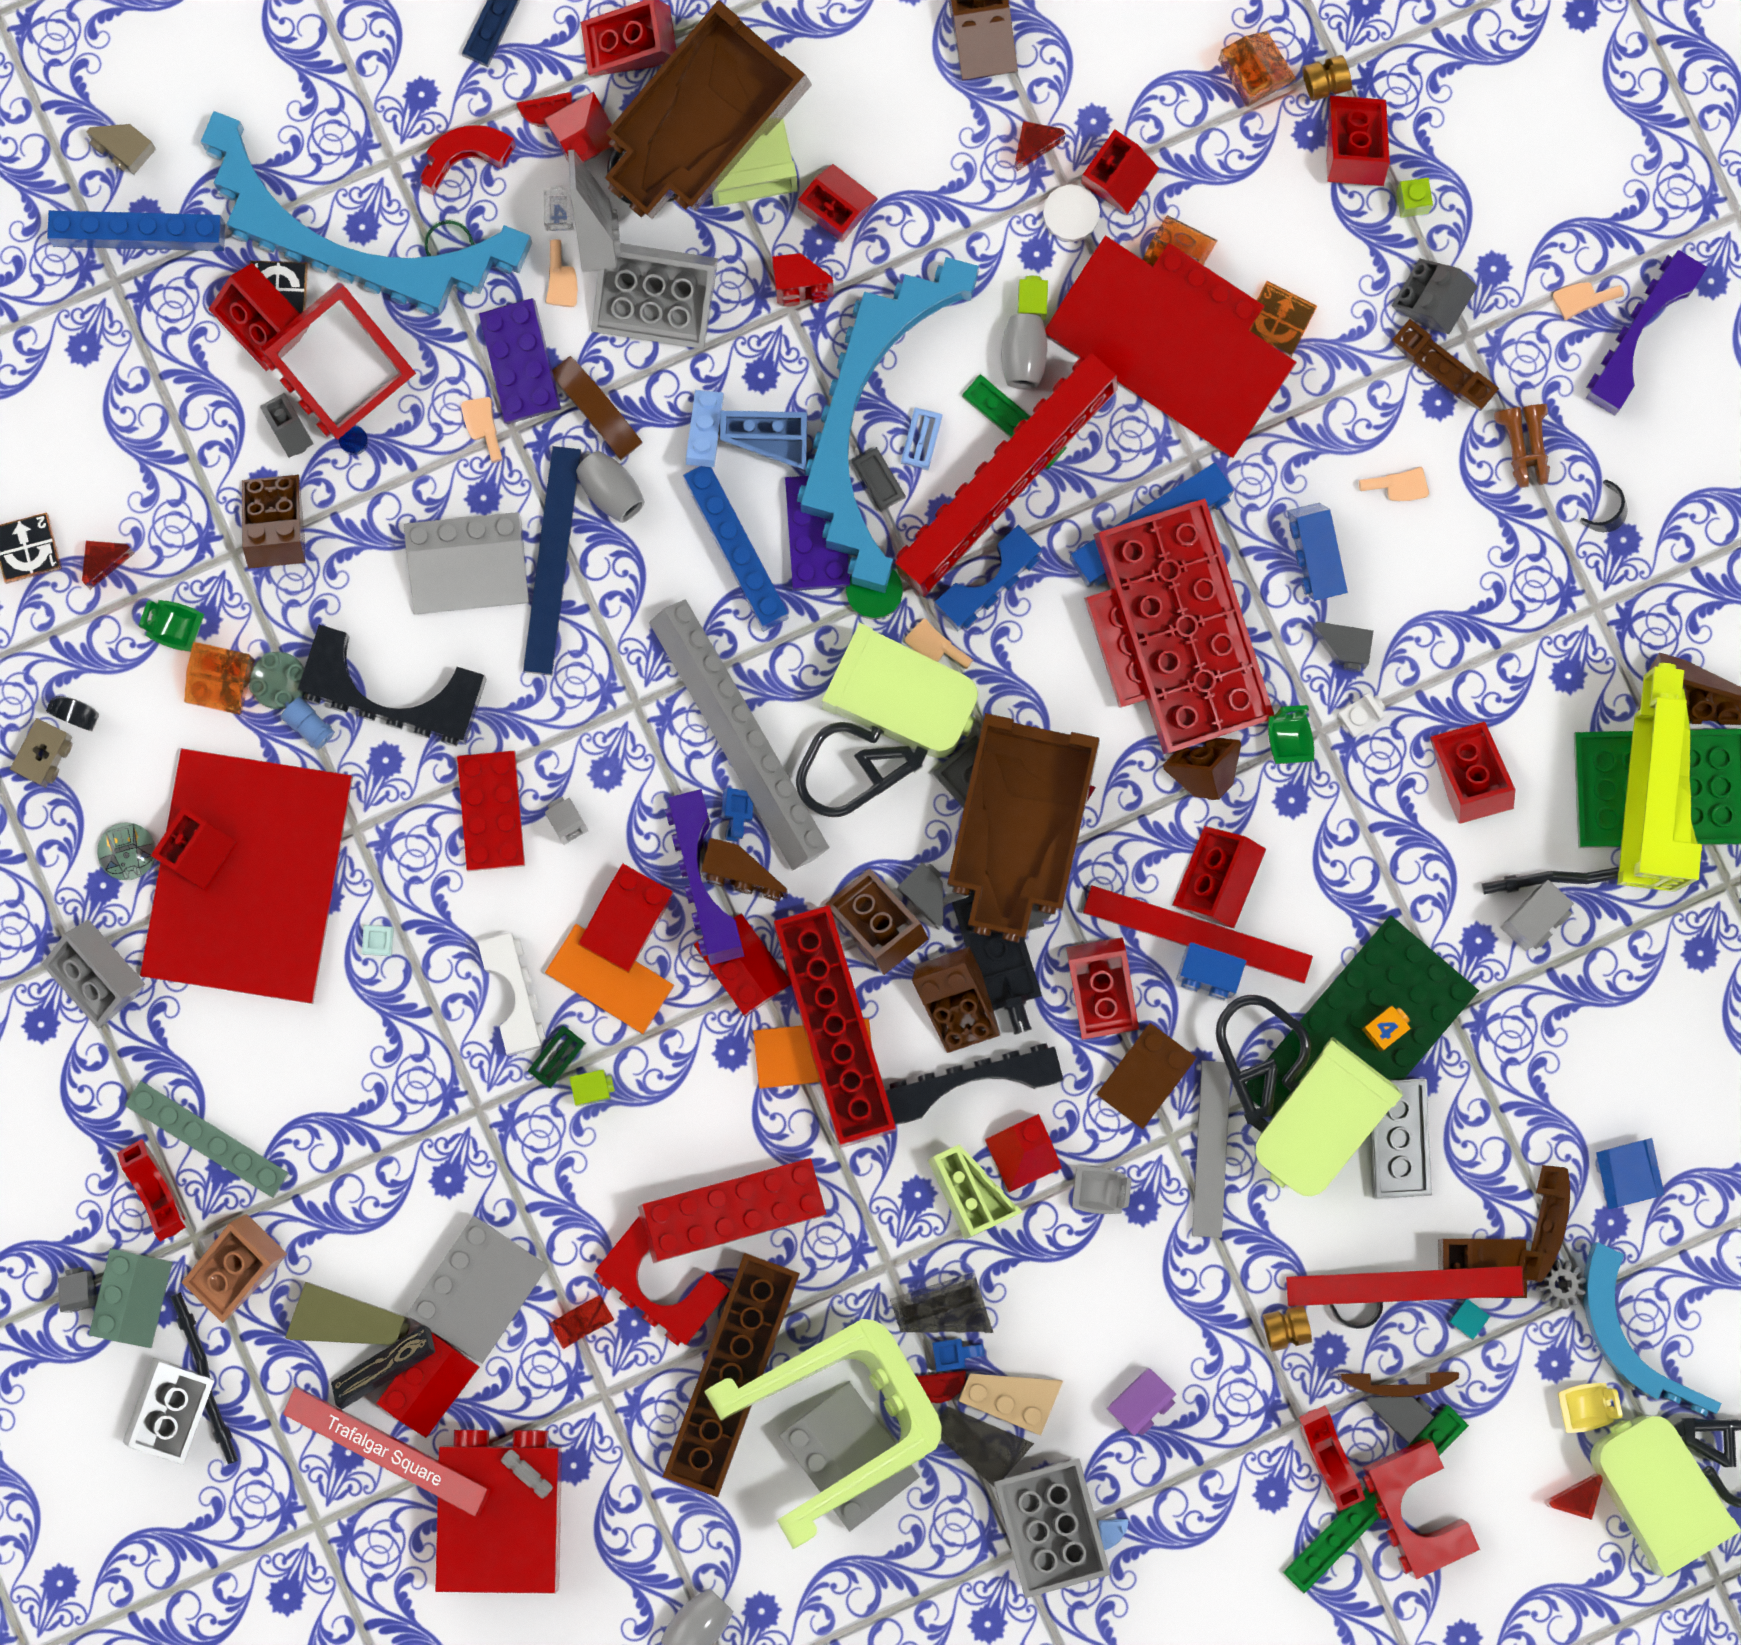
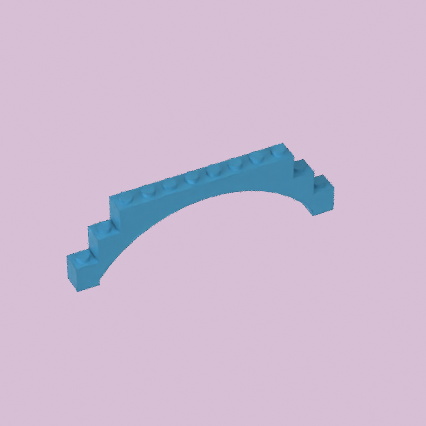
M216 111L213 112L201 143L206 150V154L219 160L224 157L214 180V185L219 191L220 196L231 201H235V198H238L226 224L234 238L243 242H248V239L258 242V246L268 252L274 253L275 250L285 253L284 257L296 263H300L301 260L311 263L310 267L321 273H327V270L338 274V279L353 284L354 281L364 284L363 288L374 294H379L382 291L389 294L391 300L403 305L406 302L417 305V310L428 315H432L433 312L441 315L453 284L456 285V289L463 293L471 295L473 291L480 294L493 264H496V269L504 273L511 274L512 271L520 273L532 245L531 236L505 225L500 233L481 243L459 251L417 258L367 254L341 246L316 234L289 214L265 188L247 156L241 137L244 131L241 122Z
M946 257L944 265H938L934 282L905 274L903 283L898 282L896 285L893 299L864 292L862 301L856 300L853 310V316L856 317L854 327H848L845 337V343H849L846 353H840L837 369L841 370L838 380H832L829 395L833 396L830 406L825 405L821 417V422H824L825 425L822 433L817 432L813 444V448L817 449L814 459L809 458L805 471V475L809 476L807 485H801L797 502L801 503V512L832 520V522L826 521L822 538H826V548L857 556V558L852 557L848 569V574L852 575V584L885 593L893 568V559L885 557L861 517L849 474V437L854 413L861 394L876 366L888 350L905 333L923 319L944 307L963 299L971 301L979 273L978 265Z

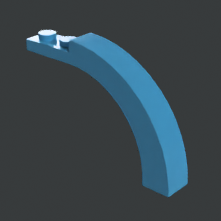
M1599 1242L1592 1243L1584 1270L1586 1283L1583 1284V1289L1586 1293L1583 1295V1303L1591 1335L1604 1359L1626 1383L1651 1399L1658 1400L1661 1392L1664 1391V1398L1680 1404L1681 1400L1692 1404L1690 1410L1707 1417L1708 1412L1717 1414L1722 1403L1657 1373L1642 1361L1631 1348L1620 1327L1615 1306L1616 1279L1624 1254Z

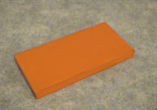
M575 924L545 973L644 1035L672 991L674 984L635 961L630 972L627 973L579 946L578 943L586 929Z
M868 1018L864 1019V1022L871 1042L870 1023ZM803 1025L753 1031L759 1089L820 1083Z

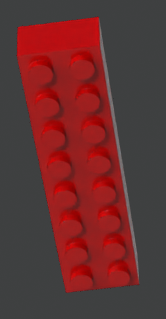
M830 905L775 920L774 930L839 1149L896 1132L895 1122Z

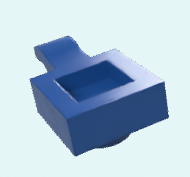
M733 788L723 790L721 818L729 819L725 834V840L737 842L738 838L742 839L744 835V822L752 821L753 802L745 790Z
M962 1338L932 1343L936 1372L966 1368V1358L985 1356L983 1344L963 1347Z

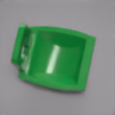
M148 600L139 622V627L146 630V636L155 642L176 650L192 652L204 614L180 603L158 600V603ZM151 611V614L153 615L151 620L148 621V616Z
M1308 705L1284 706L1274 716H1269L1268 735L1275 764L1314 762V740L1306 715L1309 711Z

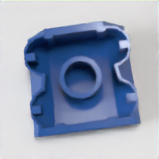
M1652 1138L1596 1152L1595 1166L1597 1172L1601 1174L1604 1187L1603 1194L1607 1201L1608 1210L1665 1195Z

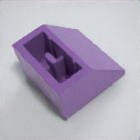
M1147 1368L1106 1409L1131 1435L1135 1436L1137 1433L1143 1435L1154 1425L1151 1419L1158 1412L1164 1415L1176 1403L1172 1398L1177 1394L1153 1370Z

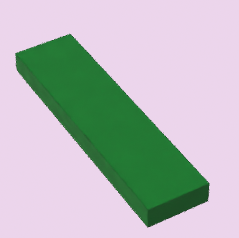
M981 374L962 394V397L1010 438L1015 434L1013 430L1023 419L1027 421L1031 417ZM1066 446L1046 466V469L1049 470L1051 466L1058 460V458L1065 452V450L1067 449Z

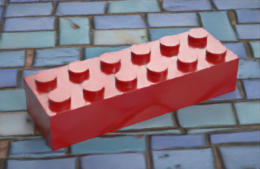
M811 1158L638 1206L653 1264L827 1215Z

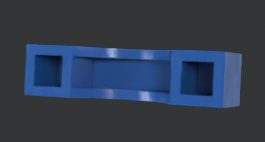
M1019 524L997 544L1000 569L992 581L980 587H966L955 583L935 601L934 607L957 632L962 627L966 630L978 620L976 614L983 608L989 610L1000 599L997 595L1004 588L1008 591L1011 590L1020 581L1018 577L1020 573L1025 569L1031 571L1041 561L1039 556L1042 553V548Z

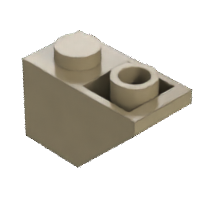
M131 124L90 127L86 131L91 139L89 144L100 154L106 151L112 156L111 162L122 172L128 169L132 174H135L156 150L152 141Z

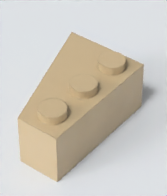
M969 1373L958 1401L1041 1436L1063 1380Z

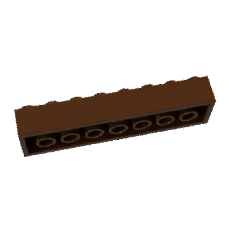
M744 1253L663 1473V1478L719 1497L752 1405L720 1420L704 1391L727 1378L732 1379L739 1389L764 1374L800 1276L799 1272Z

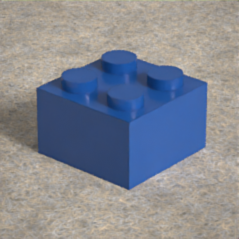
M1190 942L1185 949L1176 981L1182 982L1180 987L1197 992L1201 988L1209 991L1208 996L1225 1001V999L1232 998L1237 993L1247 960Z

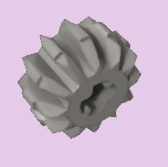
M1559 1259L1555 1260L1553 1268L1550 1269L1548 1275L1543 1279L1544 1285L1536 1286V1291H1546L1541 1297L1542 1302H1546L1552 1297L1551 1308H1557L1560 1302L1563 1309H1568L1569 1300L1574 1305L1579 1303L1575 1293L1579 1295H1585L1586 1293L1584 1289L1578 1288V1284L1586 1283V1278H1576L1582 1269L1576 1267L1570 1271L1572 1262L1569 1260L1565 1261L1563 1267ZM1559 1276L1561 1280L1567 1281V1287H1563L1564 1292L1560 1288L1555 1287V1282H1559L1557 1279Z

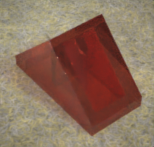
M1023 121L1014 166L1017 172L1063 143L1066 136L1065 131L1062 128Z
M86 540L82 573L83 583L91 590L135 554L134 551L124 543Z
M598 1295L549 1323L562 1348L565 1349L613 1322L615 1319L602 1296Z
M1594 1473L1545 1500L1544 1503L1547 1507L1592 1520L1603 1478L1600 1474Z

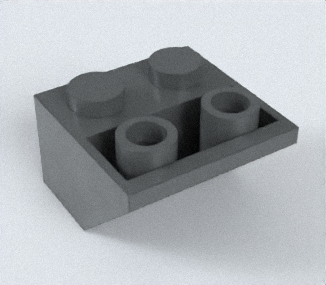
M1419 258L1391 306L1430 330L1450 334L1478 286L1460 268Z

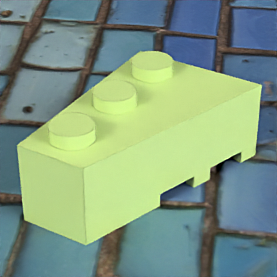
M960 1144L927 1160L965 1240L1023 1213L1003 1193L1004 1191L984 1173L985 1171Z

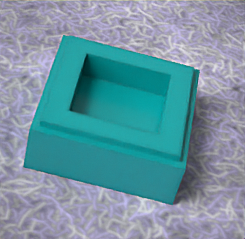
M1465 1299L1449 1320V1323L1471 1340H1474L1491 1316L1469 1299Z

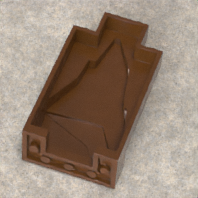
M718 0L605 132L611 138L609 144L620 154L626 151L604 177L611 183L608 189L619 199L626 196L632 202L629 208L641 218L646 214L653 219L674 193L676 195L673 200L682 208L687 210L690 206L693 210L697 211L758 138L763 134L767 136L807 92L812 83L805 73L785 56L782 57L747 27L733 11Z
M985 713L947 882L949 887H953V893L969 896L970 891L975 892L968 923L969 927L974 928L973 933L990 936L991 932L1003 934V940L1019 943L1020 938L1026 939L1033 905L1039 906V912L1055 915L1056 910H1063L1100 746L1099 737L1071 732V735L1014 723V719Z

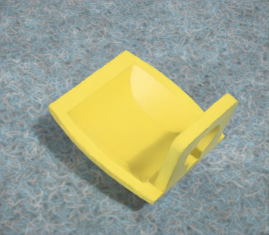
M1606 1383L1583 1384L1558 1392L1566 1433L1591 1431L1613 1423L1614 1418L1619 1419L1623 1417L1618 1391L1614 1388H1607ZM1611 1399H1613L1614 1407L1611 1406Z

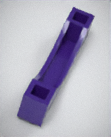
M1677 250L1673 257L1670 255L1666 256L1659 268L1663 272L1659 280L1652 279L1644 292L1649 295L1644 304L1638 302L1630 317L1634 320L1630 327L1623 326L1615 340L1619 342V345L1615 351L1609 349L1601 362L1605 366L1600 375L1594 373L1586 388L1590 392L1586 399L1614 416L1620 411L1635 386L1633 357L1638 338L1644 326L1663 308L1688 298L1706 271L1707 266L1680 250Z
M702 789L668 797L670 808L665 809L669 826L675 824L677 833L671 836L675 851L681 850L683 860L678 861L682 878L688 876L690 886H686L685 891L688 903H695L697 912L691 913L695 930L701 929L703 938L698 939L702 957L708 955L710 965L744 957L735 919L725 913L712 900L701 880V850L705 837L711 827Z

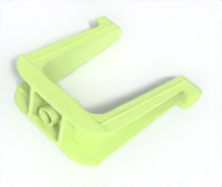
M860 1319L739 1389L732 1379L727 1378L704 1391L719 1419L723 1420L843 1360L856 1359L864 1363L870 1370L871 1375H869L872 1386L876 1391H882L886 1398L884 1406L891 1417L896 1416L901 1427V1437L895 1446L777 1520L792 1549L804 1544L816 1535L817 1527L813 1522L815 1519L923 1459L925 1455L937 1448L941 1439L942 1426L937 1412L893 1335L884 1325L874 1320Z

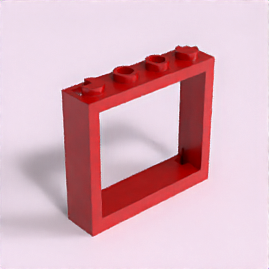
M340 282L259 348L264 353L261 359L271 371L277 369L283 376L279 380L290 394L295 391L299 395L301 400L298 401V404L308 415L313 412L319 419V422L316 424L326 437L331 434L337 440L416 374L358 301ZM337 301H340L398 371V374L336 425L277 355V352Z

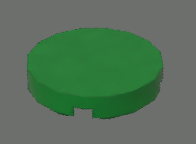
M892 568L886 592L883 593L852 584V575H850V587H846L847 601L853 611L863 618L871 620L884 618L894 613L901 604L903 596L902 581L897 572Z

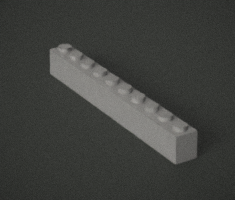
M682 600L664 608L649 624L792 871L814 861L830 847L801 800L796 788L687 600Z

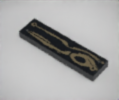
M425 1325L421 1326L332 1381L335 1405L340 1409L346 1408L435 1353L431 1329Z

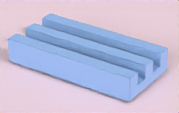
M915 407L901 464L929 470L943 414ZM919 415L924 416L914 459L908 458ZM930 418H933L935 423L925 462L920 461Z

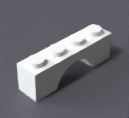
M508 933L478 941L485 971L499 974L508 979L515 992L514 1010L511 1016L499 1026L506 1054L512 1056L542 1048L541 1040H545L546 1036L542 1022L536 1023L534 1012L539 1010L535 995H529L526 984L531 983V978L527 966H521L519 956L524 955L520 938L514 939V935Z

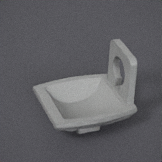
M1077 1167L1072 1208L1095 1214H1121L1122 1208L1129 1206L1131 1178L1109 1169Z

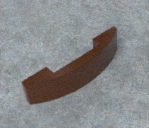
M1411 319L1406 322L1391 341L1409 360L1435 382L1479 411H1482L1499 390V387L1478 371L1474 373L1434 342L1432 335Z
M571 356L552 370L555 383L572 400L620 461L643 444L613 403Z
M1542 1165L1536 1194L1543 1196L1533 1242L1530 1251L1522 1250L1518 1265L1523 1266L1524 1280L1542 1282L1552 1268L1560 1251L1570 1209V1179L1568 1169L1565 1167Z
M1426 1372V1384L1371 1385V1373L1338 1374L1339 1381L1354 1389L1370 1394L1391 1397L1416 1396L1430 1393L1459 1379V1372Z

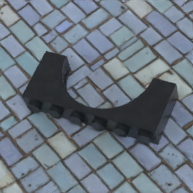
M318 625L297 689L300 693H303L304 700L314 704H320L321 700L332 703L330 708L347 713L348 709L359 712V717L370 721H375L376 717L387 720V726L402 730L404 725L413 728L414 734L425 738H430V735L433 734L442 737L441 742L457 747L458 742L466 745L487 680L485 675L456 667L446 687L428 702L403 709L384 707L363 696L351 679L347 664L349 635L337 629Z

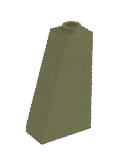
M305 1282L285 1338L301 1341L392 1345L407 1336L410 1324L406 1323L408 1319L406 1316L313 1283Z

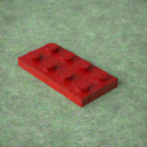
M505 751L457 756L467 871L525 866L516 752Z

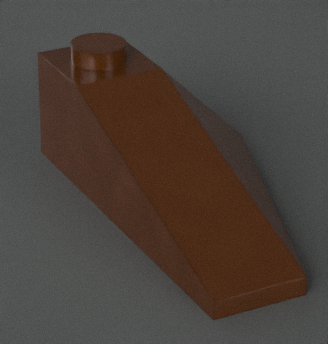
M1658 653L1648 672L1655 666L1658 667L1659 663L1675 664L1676 669L1684 670L1682 689L1685 692L1688 717L1692 724H1702V721H1719L1721 725H1741L1740 686L1687 660Z

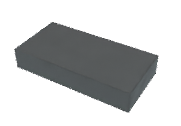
M877 447L852 461L881 512L906 498Z

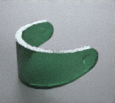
M442 219L435 222L428 229L424 242L426 254L431 256L428 250V240L431 233L441 225L454 224L461 227L467 233L471 245H475L467 227L454 219Z

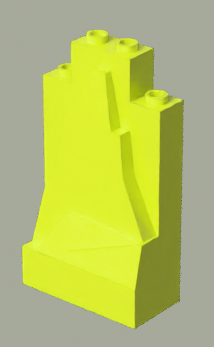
M1659 663L1658 667L1655 666L1643 677L1641 707L1634 715L1617 885L1676 892L1699 880L1702 844H1697L1691 822L1690 723L1686 705L1687 700L1684 689H1682L1684 670L1676 669L1675 664Z

